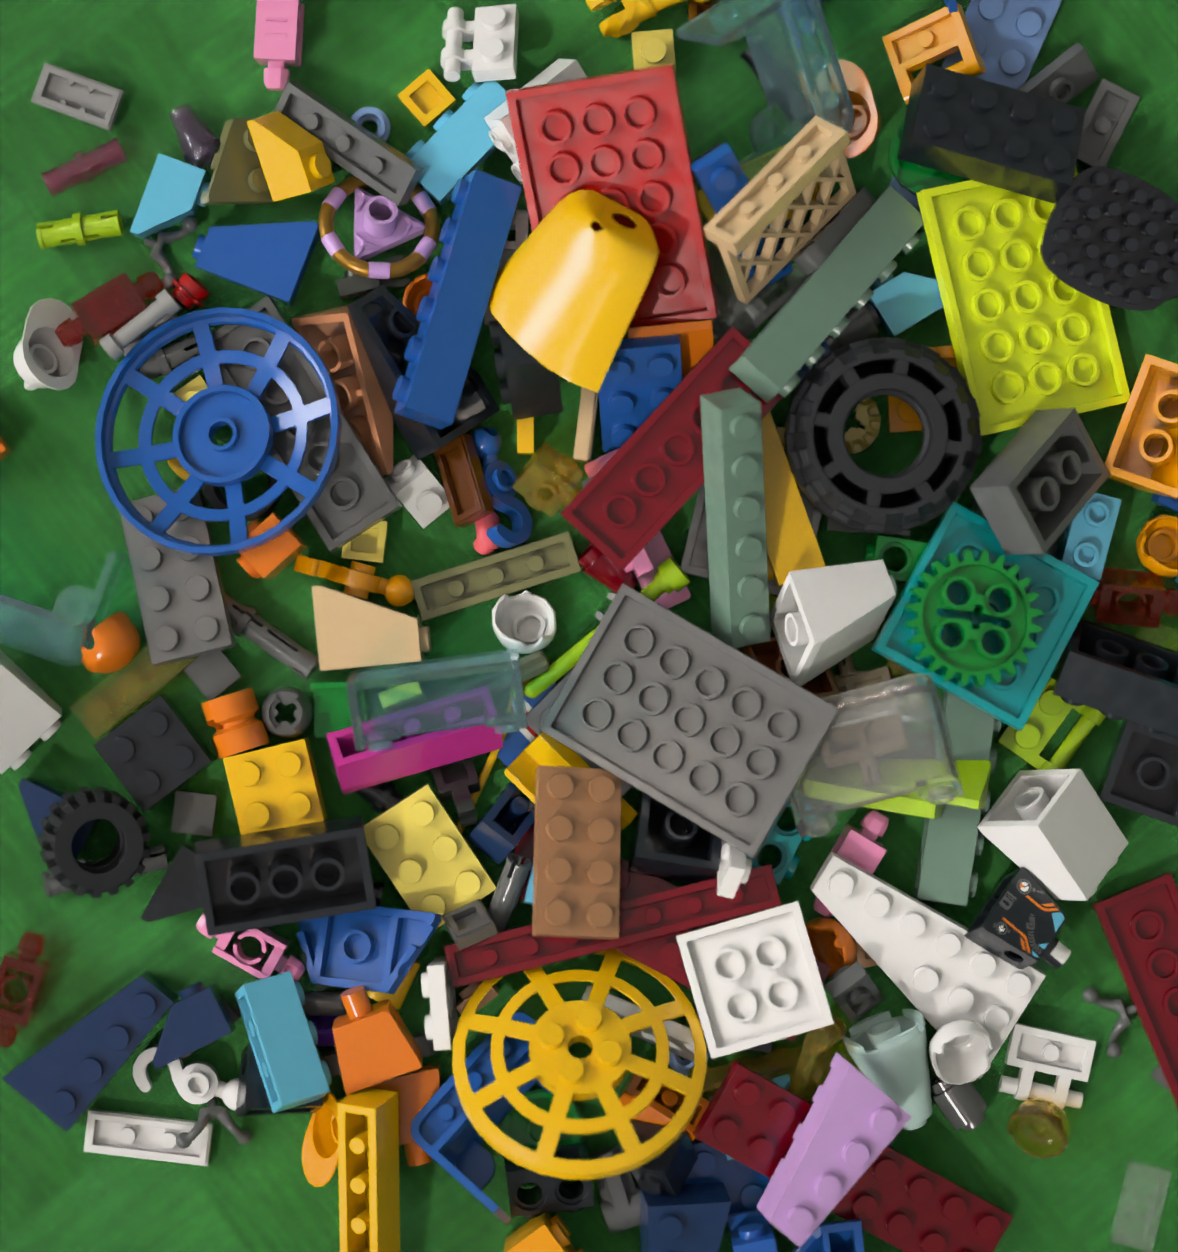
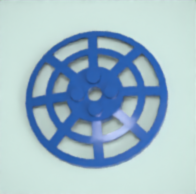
M216 307L193 311L171 319L151 331L129 351L117 366L107 384L98 409L95 429L96 461L102 482L113 504L130 524L148 538L172 550L191 555L222 556L242 553L273 540L285 533L308 512L320 497L332 474L339 452L342 428L340 402L333 378L322 358L301 335L285 323L264 313L243 308ZM222 324L246 325L268 331L275 336L264 358L241 350L217 351L210 326ZM194 331L199 356L193 357L177 366L159 385L138 372L143 364L164 345L181 335ZM289 344L296 348L314 368L323 385L326 398L304 405L296 385L279 368ZM241 364L253 367L257 371L245 390L233 385H224L220 365ZM204 370L207 384L206 389L196 393L187 402L171 393L187 377L197 371ZM272 379L284 390L293 410L270 416L260 399ZM130 386L149 398L140 422L139 448L114 452L113 434L115 418L121 399L127 387ZM161 407L177 416L173 427V442L153 445L154 425ZM330 415L329 449L323 469L314 483L298 473L307 449L308 423ZM222 426H231L233 430L231 440L223 446L215 445V432ZM296 427L294 450L290 462L286 466L270 456L274 434ZM177 458L183 468L190 473V476L176 494L172 492L162 479L156 462ZM142 465L144 474L151 487L167 503L165 508L151 523L139 513L129 500L120 483L117 473L118 468ZM259 470L278 480L262 496L245 504L242 482L253 477ZM206 483L212 486L225 487L228 509H207L195 506L191 502ZM288 487L305 497L300 505L278 525L261 535L248 539L247 516L253 515L269 506ZM182 513L188 517L203 521H229L231 543L222 545L196 544L177 539L167 534L166 531Z

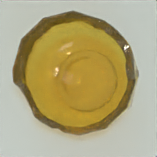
M1034 1098L1022 1102L1012 1112L1007 1126V1133L1013 1136L1016 1145L1027 1155L1046 1159L1060 1156L1070 1140L1071 1125L1066 1112L1054 1102L1042 1098Z

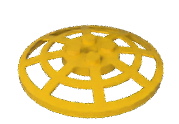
M614 948L593 953L605 956L599 971L566 970L549 975L545 973L542 967L523 971L531 983L524 986L509 1000L499 1017L474 1014L484 996L504 976L483 981L469 998L458 1020L453 1040L452 1071L456 1093L466 1116L478 1134L497 1152L517 1165L539 1174L562 1179L592 1180L616 1176L638 1168L660 1155L678 1139L691 1121L702 1097L707 1071L706 1043L702 1025L691 1002L671 978ZM621 961L636 966L657 979L670 991L676 1000L654 1007L650 1000L637 988L615 977ZM572 981L594 983L587 1001L575 1000L568 1002L563 1001L554 985ZM610 988L629 997L642 1011L620 1019L617 1014L604 1006ZM536 993L540 995L548 1008V1011L539 1018L535 1025L511 1020L520 1006ZM685 1016L689 1023L694 1043L692 1079L668 1068L669 1041L663 1023L665 1021ZM650 1026L652 1027L656 1041L655 1063L631 1054L630 1034ZM468 1030L492 1034L491 1063L496 1080L476 1093H473L469 1084L465 1064ZM505 1036L529 1041V1062L508 1073L503 1054ZM581 1042L587 1044L592 1052L585 1058H576L569 1053L568 1049L572 1044ZM627 1071L650 1079L640 1095L630 1104L623 1107L614 1089L622 1082ZM536 1078L544 1088L554 1094L549 1113L529 1102L517 1088ZM661 1086H667L686 1095L682 1106L671 1121L653 1138L641 1144L630 1120L637 1117L651 1104L659 1093ZM505 1096L509 1103L523 1116L544 1127L537 1152L523 1147L505 1135L489 1120L482 1109ZM599 1098L607 1114L606 1116L592 1119L566 1118L571 1100L587 1101ZM614 1129L625 1151L613 1157L595 1160H566L554 1157L561 1132L567 1134H593Z

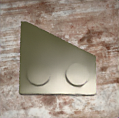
M233 118L225 121L220 136V149L215 153L210 167L214 172L208 190L202 192L200 198L201 205L275 203L273 202L247 121L255 118Z

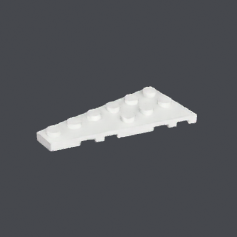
M832 851L810 885L812 892L936 1031L942 1025L955 1020H971L984 1026L993 1044V1050H989L990 1063L992 1062L1046 977L1043 970L1034 965L1024 969L1012 966L964 936L968 930L967 927Z

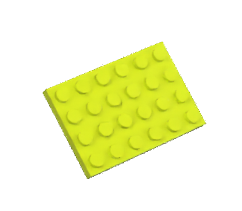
M1076 167L1074 177L1078 174ZM973 180L925 189L916 193L958 371L967 381L965 383L973 398L976 399L980 413L981 436L1020 428L1036 410L1075 408L1077 413L1081 414L1128 402L1130 392L1109 305L1092 299L1069 287L1055 277L1042 261L1040 254L1042 235L1046 222L1055 206L1054 203Z

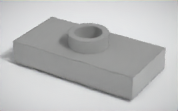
M45 62L31 102L111 132L125 92Z

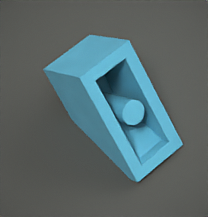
M158 153L130 232L135 237L145 239L182 222L188 216H195L199 206L206 207V205H201L200 198L202 192L208 190L210 184L208 182L210 179L208 172Z
M903 272L896 277L891 273L882 283L876 279L871 285L874 294L867 301L876 310L881 320L880 324L889 338H894L943 308L937 280L908 272Z

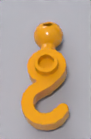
M297 554L293 568L294 571L344 584L343 593L368 599L369 592L384 595L386 601L394 607L405 606L415 598L413 587L410 583L411 580L405 575H395L386 579L374 575L376 567L352 561L350 568Z

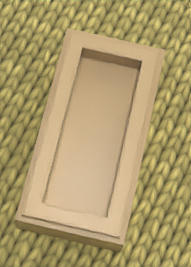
M584 387L581 389L573 460L589 463L592 459L599 395L598 392Z

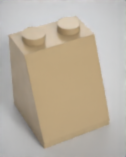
M312 586L320 671L424 661V652L432 651L430 627H422L420 618L326 586Z

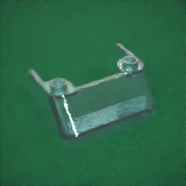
M721 0L676 30L680 39L717 46H724L730 41H737L744 36L746 37L768 104L766 108L755 115L750 125L749 137L754 152L739 162L748 182L815 116L847 131V133L851 131L854 123V109L820 0Z
M109 551L96 590L80 585L69 586L60 592L52 611L0 594V644L63 666L74 667L82 665L81 658L83 654L81 647L85 646L88 649H93L94 647L92 630L104 620L126 555Z
M503 649L364 668L352 671L346 682L356 751L365 750L366 745H368V751L386 750L393 748V740L400 739L401 736L485 725L486 727H494L495 734L511 733L522 728H528L518 649Z

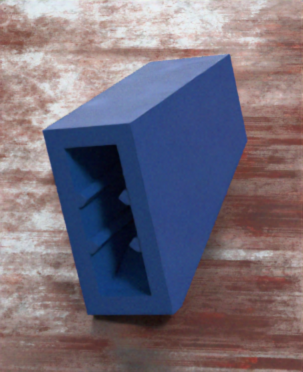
M313 221L210 227L207 236L202 234L199 236L192 258L197 259L195 267L202 272L293 306L320 236L319 224Z

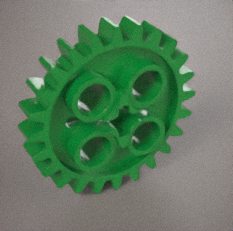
M966 549L962 551L961 562H959L956 555L952 552L945 555L947 567L937 560L930 564L934 576L925 572L918 575L924 588H910L909 593L918 600L917 603L904 605V609L914 613L915 619L903 624L906 628L916 629L917 634L907 642L908 644H921L922 649L915 658L919 660L930 657L931 662L927 669L929 673L938 670L940 667L943 668V682L950 681L957 674L959 687H965L971 676L976 688L984 687L986 675L993 684L1000 683V670L1008 676L1015 675L1016 669L1013 661L1022 665L1029 662L1022 650H1033L1038 647L1029 636L1030 634L1042 632L1043 629L1032 623L1033 617L1043 614V610L1031 608L1030 602L1039 597V593L1026 594L1024 588L1030 583L1031 578L1027 577L1017 580L1015 576L1019 570V565H1013L1005 570L1003 568L1005 556L1003 555L997 556L990 563L988 550L980 551L977 559L974 560L971 550ZM951 583L959 584L965 592V598L961 605L953 604L947 596V589ZM993 590L1001 592L1006 599V606L1001 613L994 611L989 605L988 598ZM944 609L957 614H965L975 609L974 614L976 617L1006 620L1010 626L1003 628L990 623H981L972 627V621L941 617L937 615V610ZM945 624L953 626L958 633V640L954 647L946 646L940 638V631ZM986 632L995 634L999 640V648L994 655L987 653L982 646V638Z

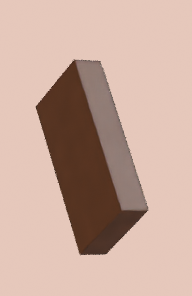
M462 434L434 452L455 527L466 528L495 511L472 435Z

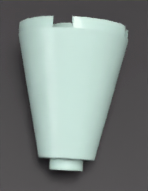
M902 1009L904 1016L893 1018L890 1011L881 1012L853 1025L849 1029L851 1037L847 1038L844 1036L843 1042L859 1071L911 1116L903 1129L915 1130L924 1126L927 1123L926 1119L932 1114L925 1020L923 1015L914 1009Z

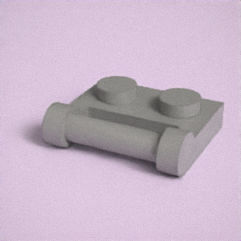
M166 289L155 296L157 300L114 334L108 333L99 340V343L114 361L123 355L126 356L151 331L178 317L176 313L183 309V307Z

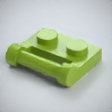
M1052 677L1049 678L1023 730L1017 731L1006 725L996 740L1037 770L1064 769L1095 725L1100 726L1106 718L1097 709L1085 705H1070L1059 696L1054 695L1055 679ZM1071 709H1073L1082 716L1048 762L1039 754Z

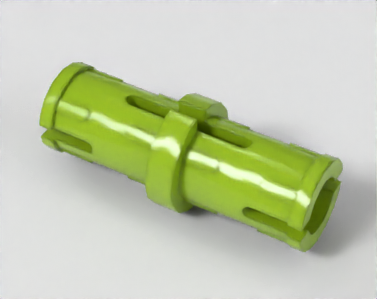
M119 209L88 215L78 212L73 213L71 218L38 222L36 224V234L41 249L77 243L78 246H85L92 240L124 236V224Z

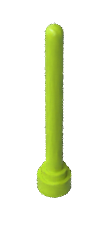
M669 556L657 566L659 571L653 575L655 579L643 588L640 593L655 601L665 592L668 595L674 590L678 593L691 581L674 559ZM597 627L549 666L548 671L536 676L526 684L524 688L525 695L532 699L538 697L575 667Z

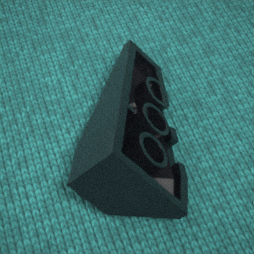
M383 285L347 306L395 424L417 460L439 450L500 411L499 406L480 375L469 366L453 424L440 430L395 414L394 410L397 400L393 399V391L398 378L401 375L405 376L409 363L408 360L404 359L406 347L410 338L413 335L417 336L420 326L419 321Z

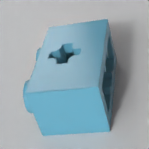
M1095 492L1062 532L1057 559L1090 578L1100 581L1122 499Z

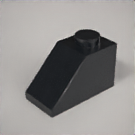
M188 843L181 845L140 919L151 922L203 907L194 859V847Z
M630 1120L641 1144L653 1138L664 1128ZM682 1132L678 1139L660 1155L642 1166L632 1169L638 1186L643 1191L654 1196L663 1194L675 1198L678 1197L698 1159L687 1132Z

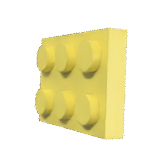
M429 783L364 825L368 847L410 910L444 915L473 901L481 900L495 891L497 887ZM442 916L437 928L444 924Z

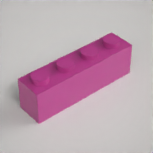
M488 687L326 734L333 765L343 795L504 748L499 717Z

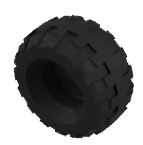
M889 337L864 339L847 344L830 353L817 363L801 381L792 397L786 416L785 451L791 472L799 489H801L811 504L824 515L844 526L860 531L876 533L903 531L920 526L937 517L950 507L966 489L974 474L975 465L980 455L982 441L979 421L980 413L976 399L973 398L965 383L967 381L939 353L924 345H919L906 339ZM877 395L897 397L909 404L921 421L923 442L920 452L912 464L896 474L878 475L864 470L854 462L846 448L844 438L846 421L852 410L869 397Z

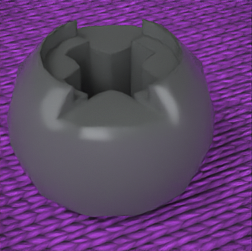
M290 686L278 687L271 691L263 700L260 711L261 719L267 731L275 737L282 739L296 738L305 733L311 725L314 715L313 706L308 696L300 689ZM281 702L286 706L292 703L296 705L297 709L293 713L296 718L294 723L289 720L283 722L278 720L277 716L281 713L278 705Z

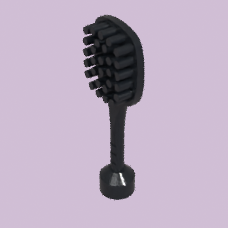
M1103 166L1087 168L1074 177L1072 186L1056 202L1046 222L1040 245L1042 261L1046 268L1063 283L1101 303L1128 310L1145 311L1155 309L1165 301L1178 297V203L1163 191L1129 173Z

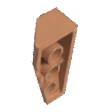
M348 305L291 318L294 331L301 335L322 358L333 378L341 409L383 475L393 473V416L351 317Z

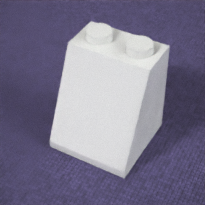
M883 559L789 571L769 617L792 682L803 686L874 639L897 594L895 579L892 575L888 574Z
M0 649V774H3L9 767L14 771L17 770L31 756L32 752L28 748L39 737L46 741L59 729L62 723L58 719L62 716V708Z
M1081 769L1019 770L977 826L987 839L1016 865L1027 870L1036 882L1056 900L1087 901L1097 891V886L1107 872L1117 863L1118 857L1129 843Z

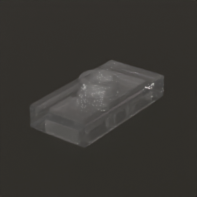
M1129 1160L1109 1239L1112 1243L1152 1252L1172 1171Z

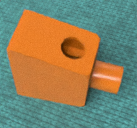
M363 985L350 988L340 994L347 1014L334 1019L333 1036L346 1095L422 1068L423 1054L390 999L371 1005Z
M440 1062L422 1066V1068L370 1086V1088L398 1092L399 1145L404 1146L408 1167L419 1166L432 1161V1157L414 1141L411 1134V1124L417 1113L442 1087Z

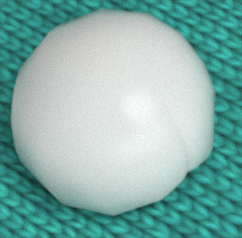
M527 590L515 596L504 594L492 609L493 630L500 643L510 651L520 654L533 653L547 647L554 639L557 632L556 612L547 599L532 594Z
M955 1020L942 1025L930 1040L929 1057L936 1075L946 1084L961 1085L975 1081L991 1067L989 1050H993L992 1041L984 1026L975 1021Z

